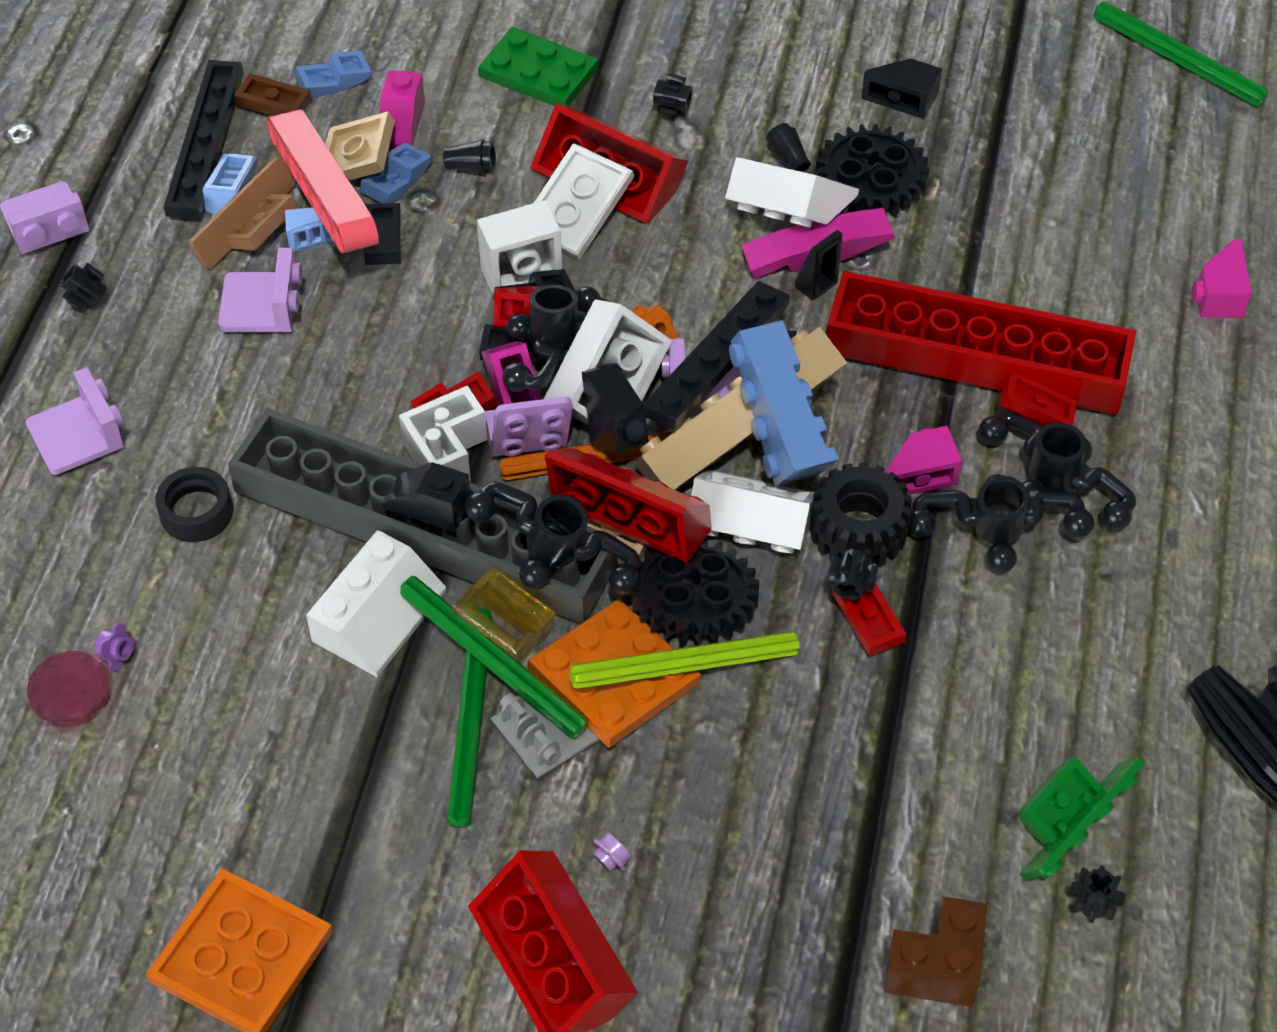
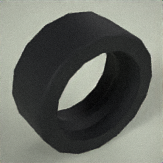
M193 466L179 469L170 474L159 485L155 496L161 525L170 536L185 542H201L222 533L230 523L234 511L227 482L219 473L205 467ZM206 492L217 497V503L213 508L200 516L183 517L172 512V506L177 500L189 493Z

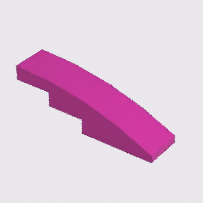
M884 208L839 214L827 225L812 221L811 228L801 225L792 226L743 244L742 248L750 272L754 279H757L786 265L789 266L792 273L800 270L810 249L836 230L842 233L840 262L894 239L895 235Z

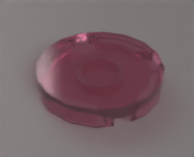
M65 651L50 656L36 667L28 681L27 695L33 712L41 719L46 720L49 725L55 727H76L94 719L97 716L96 712L103 705L105 708L110 700L112 684L106 666L96 656L83 651Z

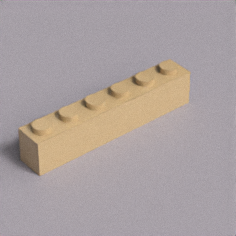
M821 327L810 334L804 329L791 339L800 362V370L796 374L798 379L803 378L808 382L811 391L838 373L847 364ZM741 375L729 384L732 391L722 398L718 393L708 398L699 406L703 412L693 419L688 416L676 431L670 429L673 432L663 441L656 436L639 449L643 455L635 465L645 478L654 482H662L677 491L753 435L751 421L754 416L750 404H746L741 395L740 383L743 381Z

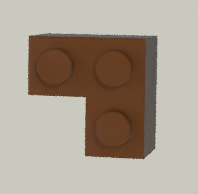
M943 896L937 920L936 936L894 929L888 956L884 993L973 1007L980 982L987 903Z

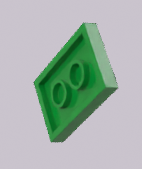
M512 26L478 66V74L483 79L555 106L558 103L570 106L599 69V62L597 58Z

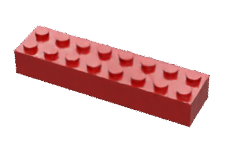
M843 271L826 329L827 337L843 358L1002 391L1005 376L1012 369L1076 400L1077 407L1115 415L1119 413L1126 388L1137 330L848 271Z

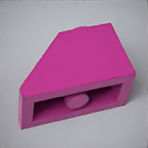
M388 70L381 92L379 114L388 111L395 120L389 149H395L404 142L413 146L425 105L422 73Z
M1234 239L1204 264L1199 281L1193 282L1192 300L1198 303L1200 317L1244 318L1252 292L1242 239Z
M515 341L482 351L490 384L499 405L542 400L539 390L526 389L521 392H512L505 387L502 380L504 369L514 362L523 363L530 369L531 374L535 375L526 343Z
M948 426L934 429L925 428L919 432L911 433L887 468L886 474L893 472L898 476L897 483H905L908 488L907 495L958 485L962 459Z

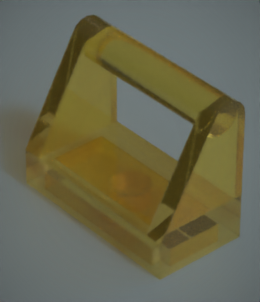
M494 567L486 572L452 607V611L515 658L536 648L549 636L556 615L553 610ZM481 604L485 605L524 635L519 640L475 607Z

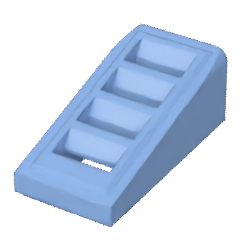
M226 153L222 155L203 188L204 205L207 212L218 213L252 180L257 165V157Z
M313 208L285 210L289 248H293V252L306 250L333 241Z

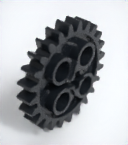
M860 124L859 132H854L850 127H847L845 136L836 132L834 133V141L826 139L824 148L819 149L818 158L816 159V175L859 189L858 196L847 205L852 206V212L859 211L860 209L884 208L885 212L886 209H890L893 213L899 214L900 205L909 209L911 208L912 200H920L921 192L926 191L929 177L928 157H923V147L915 148L914 138L904 141L905 132L902 131L892 135V127H888L884 132H881L877 124H874L871 131H867L863 124Z
M706 538L688 563L657 549L656 554L646 551L644 552V561H640L641 564L638 570L640 585L635 592L629 594V599L633 600L632 610L640 611L641 622L651 620V631L654 632L662 627L665 628V638L667 639L674 633H679L680 640L683 643L689 635L695 636L698 644L702 643L703 635H709L716 642L718 641L720 631L731 637L733 636L734 626L744 629L746 618L753 619L754 608L758 607L759 580L755 579L756 570L755 568H747L748 559L746 557L736 560V549L725 553L722 551V542H719L713 548L708 547V540Z

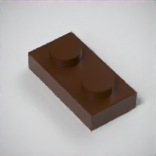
M251 73L247 75L234 94L237 106L272 116L299 109L305 111L312 100L310 90Z

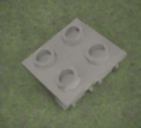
M513 693L505 695L500 700L501 712L490 718L491 722L537 779L600 740L588 728L578 738H571L527 700L520 696H514Z

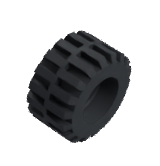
M852 463L843 465V470L841 471L837 468L829 471L828 478L822 477L818 482V488H815L810 523L812 540L814 543H818V550L821 554L829 553V560L831 561L833 556L842 558V554L846 550H860L870 556L871 564L875 563L878 567L885 565L887 558L891 560L896 558L899 549H903L906 543L912 511L911 495H907L908 488L905 483H897L898 476L893 472L886 474L884 467L876 465L875 468L868 467V463H860L859 467H853ZM861 511L869 513L876 518L861 521L847 516L846 513Z

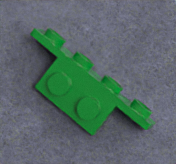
M1076 756L1067 758L1016 813L1044 846L1020 872L1025 881L1038 877L1047 879L1061 868L1063 861L1060 858L1068 850L1075 849L1085 841L1089 835L1086 829L1093 821L1101 820L1113 809L1114 805L1111 801L1117 794L1126 792L1138 781L1136 773L1145 764L1140 756L1117 764L1100 784Z

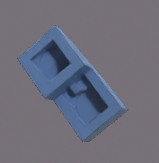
M362 51L330 53L328 64L296 66L295 79L299 87L310 90L311 98L346 90L366 81L372 76V71Z
M404 142L387 153L384 171L369 175L361 180L360 192L382 204L393 203L409 190L426 171L432 162V156Z

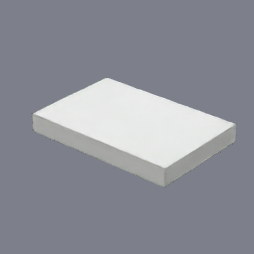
M574 143L534 203L546 200L561 230V252L580 261L634 178L632 170Z

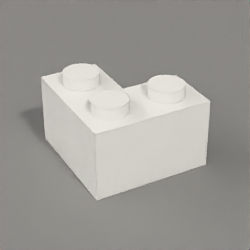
M468 386L399 415L402 443L415 463L425 465L434 462L467 473L471 482L469 458L466 449L486 441L487 429L485 411Z

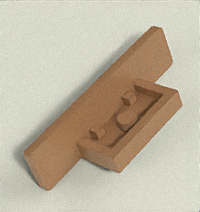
M274 157L189 240V246L204 269H212L231 249L253 251L261 248L266 244L267 238L277 228L286 223L285 210L298 207L293 195H286L296 185V180L282 157Z

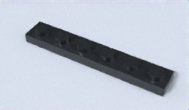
M208 60L165 200L164 211L166 217L201 219L205 206L203 188L214 171L235 103L234 94L240 86L243 75L242 62Z
M757 281L643 403L642 416L676 431L734 367L729 354V346L732 345L731 340L741 330L773 323L789 306L790 295Z

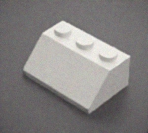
M736 157L725 199L739 202L738 210L758 214L759 208L765 209L763 216L784 221L786 214L791 216L790 223L811 228L812 221L827 225L858 196L859 189L817 175Z
M595 299L544 399L570 397L573 404L571 417L589 425L581 372L613 362L618 364L642 402L673 340L623 305Z
M706 469L694 478L691 496H696L710 505L712 529L707 536H717L718 532L733 535L732 540L743 544L755 545L756 540L771 543V549L783 553H794V549L801 550L805 545L811 523L814 492L783 485L775 487L774 483Z
M377 530L306 614L311 641L378 677L426 617L400 594L402 583L410 576H416L440 597L445 594L446 586L411 547Z

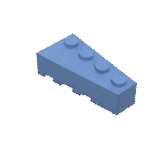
M783 320L739 331L731 340L732 345L729 346V354L733 366L739 367L743 380L740 383L741 395L744 402L751 406L754 416L751 421L752 430L756 440H761L765 452L763 466L767 476L773 478L774 485L777 487L820 475L838 461L839 458L834 447L827 449L825 446L823 434L826 433L827 428L822 416L816 417L812 414L810 408L813 394L808 382L803 378L798 379L796 372L800 370V362Z

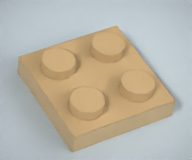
M388 111L329 128L325 145L348 180L384 171L395 120Z

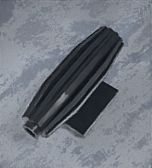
M1220 665L1212 666L1190 683L1187 689L1212 735L1251 783L1277 805V666L1274 665L1268 669V684L1260 698L1255 696Z

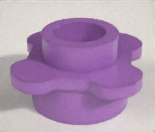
M116 623L112 629L107 628L99 634L95 643V652L99 659L108 661V668L110 670L118 671L122 668L123 661L127 660L133 653L136 642L134 638L128 636L124 624Z

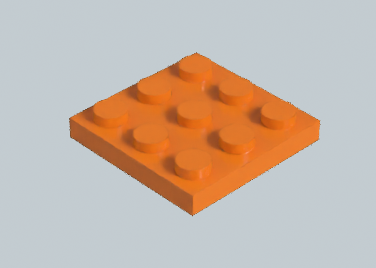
M617 599L528 659L527 669L587 718V728L608 748L615 745L700 684L701 674L696 670L586 688H573L569 679L570 667L573 664L673 649L655 631H651V628L645 622H641L640 618L620 599Z
M221 868L145 975L149 983L241 1032H267L333 934L332 924Z

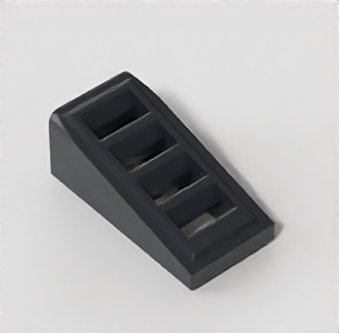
M838 230L810 249L795 280V288L811 301L838 283L842 233Z

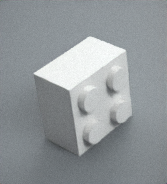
M546 200L477 219L481 270L492 294L495 287L528 283L530 274L533 272L562 269L561 230Z

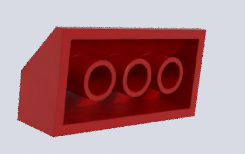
M556 103L530 168L551 178L572 144H577L633 171L634 178L614 208L645 223H650L676 193L689 160L574 107Z
M574 448L548 450L544 456L551 495L563 494L579 500L587 512L588 520L687 563L712 529L710 505L696 496L685 495L671 489L662 482H654L639 476L629 468H620L603 461L595 454H586Z
M519 850L468 905L539 1032H589L612 1020L638 994L637 989L554 851Z

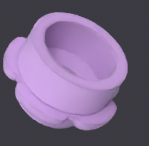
M608 832L601 840H594V844L598 849L593 855L607 870L611 872L616 866L621 871L626 869L624 864L632 855L613 835Z

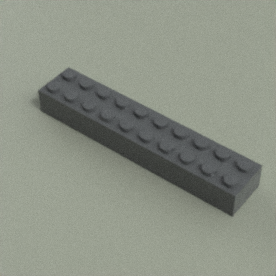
M269 408L265 409L228 463L234 491L366 542L379 530L411 547L426 565L581 624L587 620L609 580L610 572L617 565V557L600 547L597 554L590 560L580 561L573 558L564 565L549 566L551 570L550 582L543 589H528L522 584L519 571L524 562L534 557L527 547V535L520 531L516 524L519 506L494 498L496 505L495 514L488 521L482 523L474 522L465 514L456 532L384 509L382 503L398 475L422 466L421 464ZM470 483L471 493L481 490L482 487ZM589 526L586 527V531L589 533L599 531ZM548 529L554 534L563 536L559 531Z

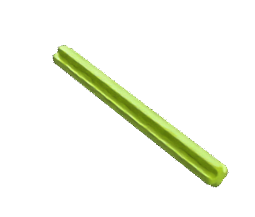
M792 631L573 664L570 667L569 679L572 687L579 689L793 656L798 654L800 641L797 634Z

